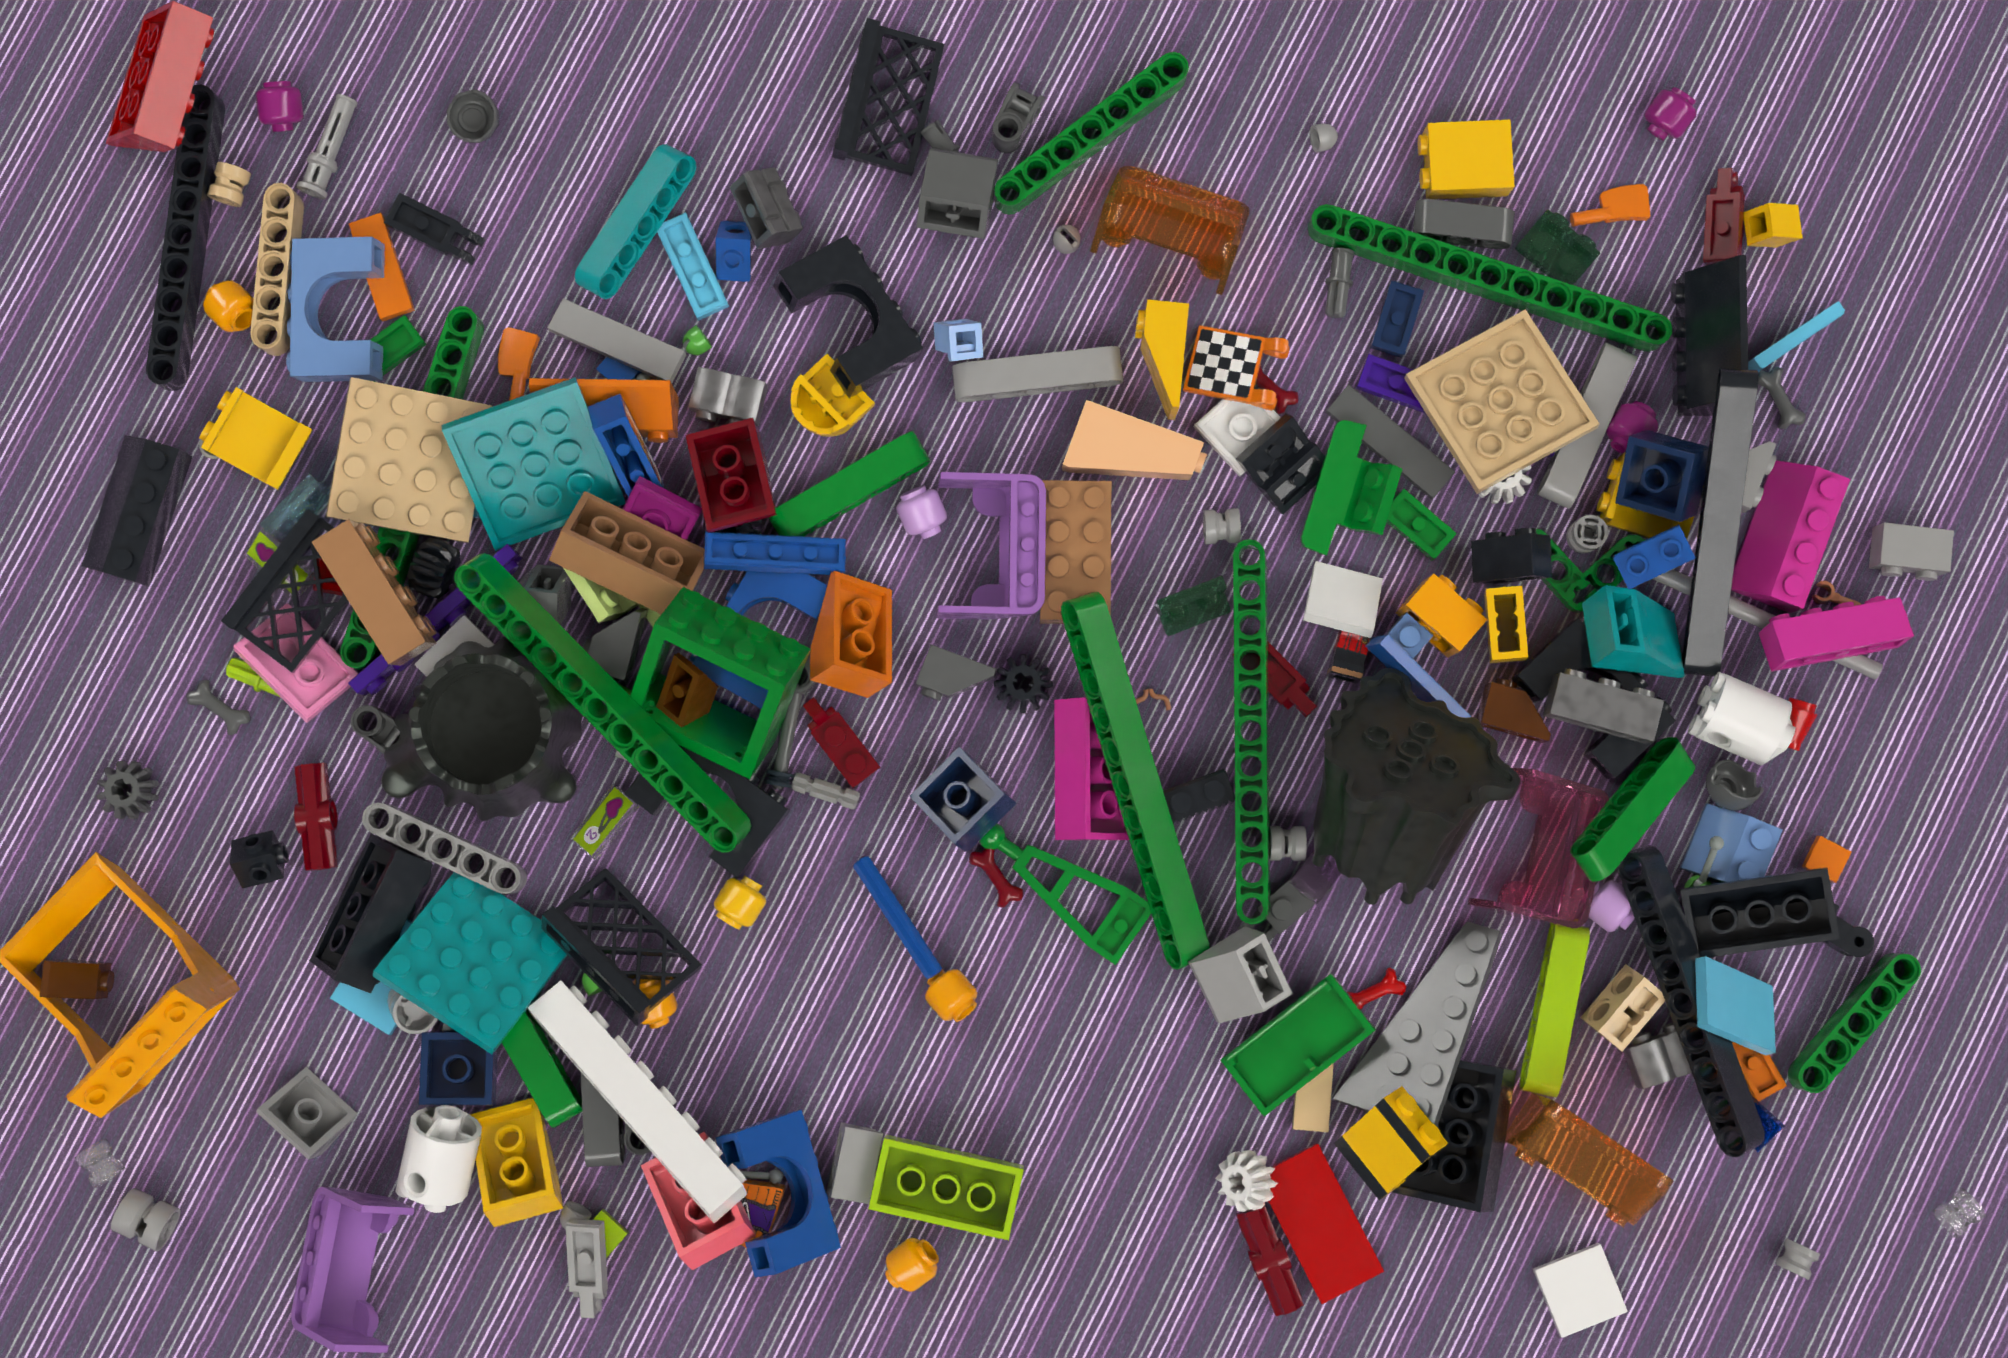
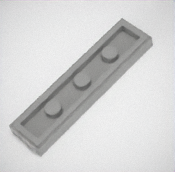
M564 298L547 327L551 333L658 380H670L671 383H673L687 356L685 351Z

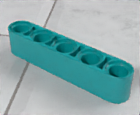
M662 144L654 150L577 266L575 282L579 286L603 299H609L618 292L694 177L697 166L692 156L667 144Z

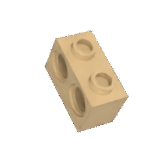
M1625 964L1580 1018L1623 1052L1662 1006L1665 999L1663 993L1656 986Z

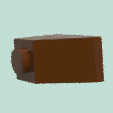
M678 652L673 656L656 707L682 728L710 712L718 686L703 671Z
M1497 678L1496 683L1490 682L1485 685L1477 714V719L1482 727L1539 743H1545L1550 740L1551 734L1527 692L1516 689V682Z
M75 959L44 961L39 997L73 999L108 998V992L112 990L114 985V972L111 971L112 963Z

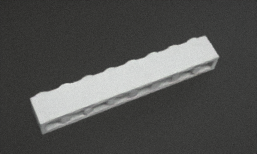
M560 980L528 1007L533 1018L713 1223L717 1222L747 1195L742 1184L746 1181V1178L733 1163L727 1167L719 1157L723 1152L710 1137L704 1141L696 1131L700 1127L687 1111L681 1115L673 1107L677 1102L673 1095L664 1086L657 1089L650 1081L654 1075L641 1060L636 1064L628 1056L631 1049L619 1035L614 1039L606 1031L609 1024L597 1010L591 1014L584 1007L587 1000L575 986L568 989Z

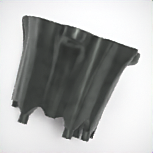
M504 635L495 645L489 648L477 642L468 641L460 644L452 653L438 661L434 666V671L426 677L422 684L414 688V695L417 699L414 701L413 708L410 709L408 714H400L395 718V724L400 731L399 739L384 752L387 766L383 772L381 783L384 791L392 797L406 798L424 786L436 785L443 791L446 807H453L459 803L471 804L476 809L478 818L481 821H487L497 816L517 817L534 803H565L575 795L577 783L574 776L564 766L562 756L567 747L580 739L583 715Z
M1385 668L1378 671L1375 676L1362 677L1358 691H1344L1340 699L1341 710H1333L1330 713L1331 728L1324 732L1325 770L1313 822L1315 853L1312 863L1315 866L1323 867L1326 857L1329 855L1334 857L1337 870L1348 878L1354 877L1362 880L1367 889L1364 900L1368 904H1376L1380 894L1386 892L1397 883H1403V892L1400 900L1405 904H1412L1416 894L1425 887L1432 891L1435 889L1446 867L1487 802L1511 799L1516 794L1520 778L1515 770L1499 758L1497 754V741L1493 736L1485 732L1477 718L1456 716L1448 710L1446 703L1441 700L1434 702L1421 701L1412 692L1411 682L1406 674L1393 668Z

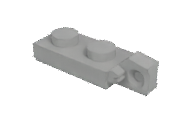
M570 1219L565 1225L569 1292H573L574 1297H579L581 1318H595L597 1313L602 1310V1299L607 1297L608 1289L604 1221Z

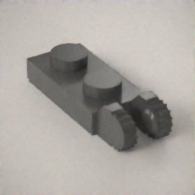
M1310 862L1306 863L1270 895V912L1266 920L1272 927L1265 932L1268 942L1277 933L1280 935L1333 889ZM1262 903L1256 907L1257 910L1249 918L1254 919L1261 915L1263 911ZM1243 922L1237 929L1240 930L1245 926L1253 928L1255 924Z

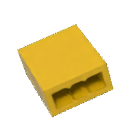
M1511 119L1428 123L1423 133L1418 135L1419 156L1424 155V168L1420 169L1419 182L1420 188L1426 189V199L1506 197L1515 187Z
M1522 586L1486 589L1484 600L1486 619H1488L1486 623L1490 663L1525 661L1528 658Z

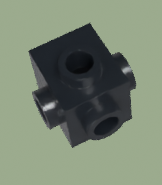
M273 830L232 840L230 866L242 889L284 878L285 863L289 862V855L286 845L283 842L279 843Z

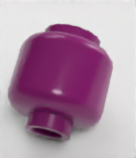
M291 81L263 83V88L256 92L259 121L264 125H272V132L293 131V124L299 123L304 119L301 92L298 88L291 86Z
M1673 87L1671 91L1661 90L1644 113L1646 121L1650 124L1647 131L1662 141L1667 136L1673 139L1681 138L1696 118L1697 111L1694 107L1696 101L1676 87Z
M1633 401L1632 403L1622 404L1613 415L1606 430V434L1611 440V447L1623 454L1626 452L1629 436L1644 430L1657 432L1659 426L1656 413L1651 407L1642 402Z

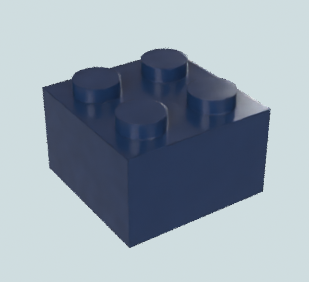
M1644 430L1629 436L1615 503L1678 522L1697 515L1704 486L1709 446L1650 430Z
M960 746L910 795L911 799L956 846L967 853L1017 804L985 769Z
M422 1033L419 1105L496 1106L498 1048L492 1055L460 1033Z

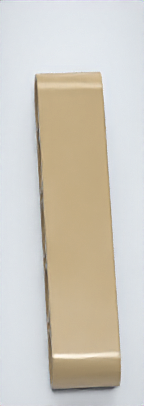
M274 183L269 186L263 197L250 332L253 343L272 356H281L290 348V337L287 332V321L291 318V303L288 300L287 294L292 277L290 254L292 251V239H301L304 203L301 197L287 184ZM290 196L289 204L285 208L278 209L279 201L284 197ZM281 230H287L286 238L281 242L275 243L276 234ZM283 263L284 268L281 274L272 277L273 267ZM280 297L279 306L274 310H268L271 299ZM277 330L276 340L271 344H265L266 335L271 331Z

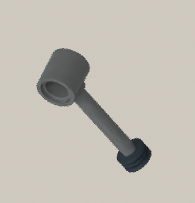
M806 661L804 666L808 671V679L803 685L796 687L783 720L774 770H766L769 776H766L768 780H765L764 783L771 784L774 789L792 788L789 782L791 781L790 777L794 778V774L787 772L802 694L806 695L817 683L810 680L809 661Z

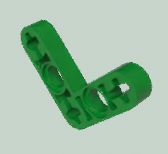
M1536 529V534L1547 535L1544 531ZM1634 534L1627 535L1617 541L1583 573L1551 539V552L1553 553L1551 561L1562 563L1566 574L1562 580H1554L1552 578L1541 580L1566 608L1572 612L1581 613L1583 612V602L1574 603L1573 598H1575L1576 594L1573 590L1581 591L1591 582L1595 589L1591 590L1584 597L1587 600L1597 592L1596 588L1600 590L1605 585L1616 587L1624 579L1610 555L1612 553L1615 555L1627 549L1624 545L1625 543L1631 546L1645 539ZM1606 564L1613 568L1615 576L1611 583H1603L1598 579L1596 572L1600 565Z

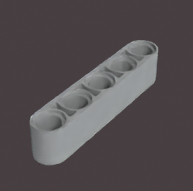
M1606 342L1603 344L1580 393L1598 420L1599 426L1592 432L1555 451L1540 483L1537 495L1570 509L1635 367L1638 356Z
M1117 346L970 361L952 366L955 400L957 402H975L1119 385L1124 382L1120 348Z
M379 802L373 803L363 812V825L372 834L498 893H518L526 885L527 873L519 864L394 805ZM384 809L389 814V822L384 828H379L375 822V817L380 810ZM413 824H416L421 831L420 838L415 843H411L407 839L406 834L408 828ZM444 839H448L453 848L452 853L446 858L441 857L438 853V845ZM478 853L484 859V866L480 872L474 873L470 869L469 861L473 855ZM507 868L512 869L516 875L515 883L510 888H506L501 883V874Z

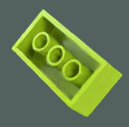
M886 1134L883 1140L868 1209L1009 1241L1024 1165Z

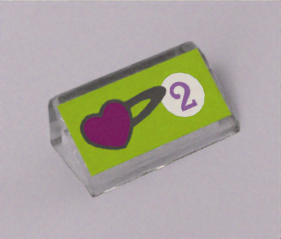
M262 527L254 537L244 556L261 570L281 544V541L269 530ZM300 561L295 567L296 582L314 580V570L305 562ZM288 576L283 584L290 583V576ZM310 585L297 587L298 597H300L308 589ZM291 588L282 589L292 598Z
M613 783L570 839L592 859L598 860L640 805L626 796L625 792Z

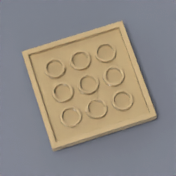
M1526 309L1407 373L1404 378L1476 494L1592 432L1599 426L1598 420Z
M351 377L326 517L345 521L350 519L366 525L468 543L475 504L444 437L441 425L488 409L492 405Z

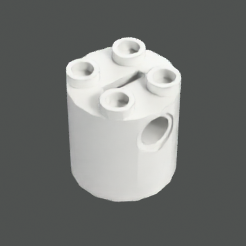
M1717 672L1711 686L1706 685L1703 688L1697 702L1698 705L1703 707L1700 714H1696L1693 717L1688 728V733L1696 738L1761 766L1783 753L1790 745L1795 733V726L1792 725L1790 719L1792 703L1721 672Z
M450 1105L417 1110L411 1116L396 1186L397 1195L421 1203L426 1210L434 1213L444 1212L446 1206L462 1202L468 1195L482 1134V1126L478 1120L461 1109Z

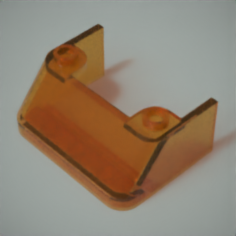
M1123 166L1119 169L1104 202L1090 252L1096 254L1102 240L1109 246L1119 248L1130 244L1132 239L1136 238L1197 258L1196 265L1201 270L1203 276L1213 280L1220 279L1216 293L1222 295L1250 209L1238 200L1144 169Z
M1531 1093L1506 1133L1505 1142L1517 1148L1514 1154L1516 1157L1531 1167L1534 1166L1535 1162L1547 1167L1607 1208L1608 1211L1605 1216L1623 1228L1626 1223L1634 1226L1667 1194L1674 1183L1667 1175L1565 1107L1535 1093Z

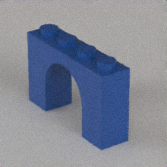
M745 571L746 574L740 584L735 582L725 598L729 602L726 607L733 609L741 615H744L751 607L759 603L777 601L794 608L818 622L827 585L809 574ZM695 654L691 655L690 660L693 664L703 671L714 683L762 709L768 690Z
M802 1110L780 1114L715 1137L717 1146L723 1152L721 1160L727 1167L733 1163L738 1169H743L766 1161L781 1170L790 1187L791 1206L785 1222L775 1231L745 1242L755 1278L781 1273L841 1248L838 1230L833 1221L828 1203V1195L823 1186L818 1168V1160L813 1151L808 1133V1125Z

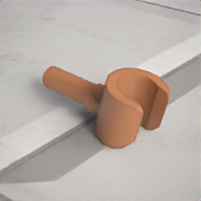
M1820 581L1816 584V586L1825 588L1828 591V597L1822 598L1815 594L1812 596V599L1817 604H1826L1829 601L1838 604L1853 602L1854 605L1861 604L1836 593L1834 586L1828 581Z

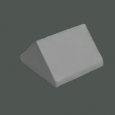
M307 1067L256 1111L308 1160L322 1155L358 1114Z

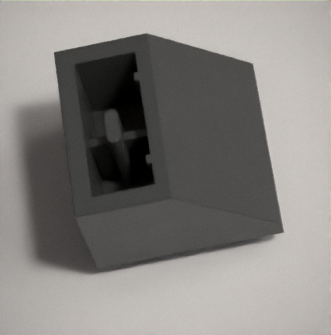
M930 148L920 193L916 227L984 239L990 224L998 159Z
M537 564L520 578L518 582L561 625L571 608L572 581L563 567ZM487 618L486 626H494Z

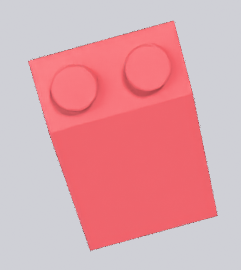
M705 1132L699 1134L704 1141L708 1138ZM656 1157L641 1165L677 1254L691 1270L756 1236L741 1200L717 1222L713 1223Z

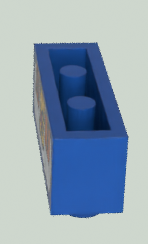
M621 394L588 406L593 431L628 498L639 476L664 488L661 473Z

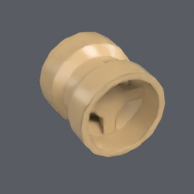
M217 162L214 171L216 180L215 183L210 185L207 196L226 205L241 207L244 199L242 190L249 183L251 173L229 163Z

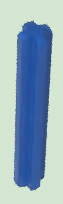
M868 856L858 860L853 865L855 871L923 975L927 979L936 976L942 970L941 965L872 860Z

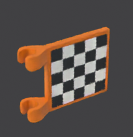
M1199 325L1183 391L1251 404L1261 409L1272 411L1277 403L1276 393L1267 389H1255L1263 353L1279 359H1286L1290 350L1289 342L1284 338H1265Z

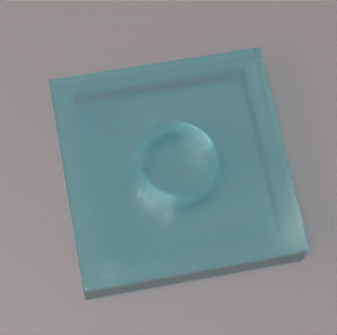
M309 474L260 525L270 535L284 540L307 509L319 514L328 505L331 487Z

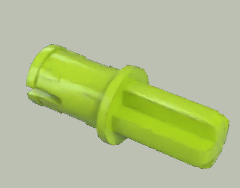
M234 657L229 661L226 667V675L228 677L253 686L256 692L263 690L280 697L244 660Z

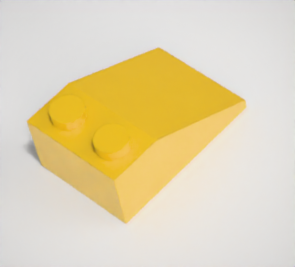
M1147 299L1145 310H1138L1135 338L1141 339L1140 350L1168 420H1175L1180 406L1189 303Z
M529 1098L470 1114L482 1126L476 1166L483 1211L493 1227L563 1209L558 1174L544 1117L534 1099Z

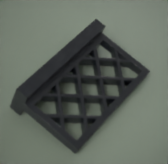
M867 18L863 27L831 157L840 160L848 158L912 176L922 139L921 132L924 130L945 44L880 25V21ZM883 37L897 40L903 52L887 59L881 49ZM906 43L914 46L908 48ZM920 48L935 51L933 62L922 69L912 55V52ZM879 56L883 63L876 66ZM906 56L915 73L900 81L891 64ZM886 68L895 84L880 92L873 81V76L878 71ZM930 71L929 79L927 80L924 74ZM919 77L926 89L925 95L912 101L903 85ZM871 88V90L874 93V96L868 99ZM899 89L908 105L892 113L883 97ZM878 100L887 117L871 124L865 114V108ZM922 103L921 111L919 113L916 106ZM911 109L918 123L915 129L905 134L896 117ZM862 120H863V122H864V124L866 125L867 128H865L864 130L860 131L861 124H862ZM890 121L899 138L884 146L875 129ZM869 132L879 147L878 150L871 154L855 151L857 140ZM915 135L913 144L911 145L908 138ZM903 142L910 153L908 164L894 162L887 150ZM883 154L885 159L876 156Z
M310 509L305 511L221 620L230 629L236 630L292 673L298 669L349 602L344 593L338 602H324L322 583L336 582L334 577L321 579L319 559L322 558L312 544V541L317 539L324 530L330 531L335 527ZM311 548L312 555L305 556V554ZM313 560L315 580L296 582L295 567L300 561ZM288 576H290V583L283 584ZM316 584L319 604L300 607L297 587ZM291 588L294 608L275 610L274 594L278 589ZM268 603L269 611L261 612ZM333 607L329 614L326 616L325 608ZM319 609L321 617L319 627L316 630L303 632L300 611ZM294 612L297 632L278 635L276 615ZM270 616L272 636L257 637L248 628L257 617ZM312 635L305 643L304 636ZM298 637L300 651L291 662L281 654L279 639ZM273 640L274 648L269 646L264 641Z
M607 868L603 869L558 907L552 906L542 914L541 929L636 1026H639L646 1020L650 1011L701 969L702 964ZM605 881L615 891L614 900L593 899L594 889ZM590 893L589 899H583ZM573 906L589 907L588 922L572 921L565 913ZM593 907L614 908L613 923L592 922ZM618 908L633 909L639 915L638 925L617 924ZM591 931H613L612 947L597 946L591 940ZM617 931L638 932L637 948L616 947ZM642 933H657L663 939L662 949L641 948ZM606 954H611V960L606 956ZM616 954L637 955L636 971L620 970L615 965ZM641 956L662 957L661 972L640 971ZM666 957H680L689 967L682 973H666ZM629 978L636 979L635 984ZM640 979L661 980L660 991L649 999L639 989ZM665 980H672L665 986Z

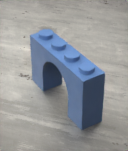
M374 237L292 239V251L290 254L292 277L291 284H289L287 290L288 300L291 303V318L287 321L290 352H288L286 357V365L290 372V377L302 382L349 381L351 377L383 381V346L371 340H329L320 328L318 308L325 292L340 281L347 279L384 278L385 244Z

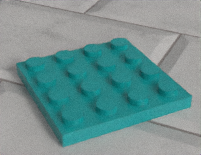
M576 377L441 425L444 437L495 551L503 548L506 544L512 545L564 526L584 491L617 507L626 504L613 467L593 431L588 406Z
M453 872L374 969L373 977L493 1055L568 955L541 929L542 920L501 893Z

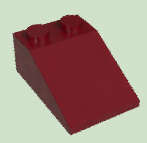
M753 418L685 435L708 533L776 515L763 443Z

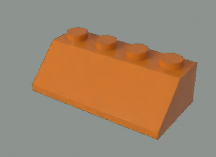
M529 378V391L532 393L569 379ZM577 379L587 406L621 394L643 438H647L648 441L654 443L668 442V438H678L679 397L670 380Z

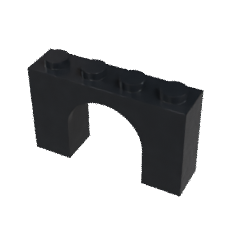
M847 235L778 272L773 287L791 314L819 298L834 294L848 296L856 300L868 312L872 322V337L838 356L830 369L848 398L855 396L913 363L923 350L919 334L915 329L908 326L902 317V310L898 303L889 298L883 289L881 278L876 272L870 270L864 261L862 250L857 244H853Z
M1579 618L1565 626L1511 677L1523 691L1527 692L1529 698L1534 703L1542 701L1548 695L1553 675L1560 672L1564 673L1565 669L1595 672L1606 679L1621 683L1620 689L1633 692L1635 687L1646 689L1648 686L1647 682L1636 672L1630 673L1628 671L1592 667L1585 620L1582 622ZM1665 701L1655 740L1676 721L1670 715L1672 709ZM1605 733L1583 755L1606 779L1616 778L1653 742L1644 744Z
M680 746L706 774L719 776L730 785L735 794L738 807L750 819L751 828L749 833L732 851L723 853L714 849L709 856L736 878H741L791 811L784 806L788 800L772 788L768 793L759 788L756 784L760 779L755 775L749 780ZM641 774L637 776L625 792L626 796L655 816H658L668 802Z

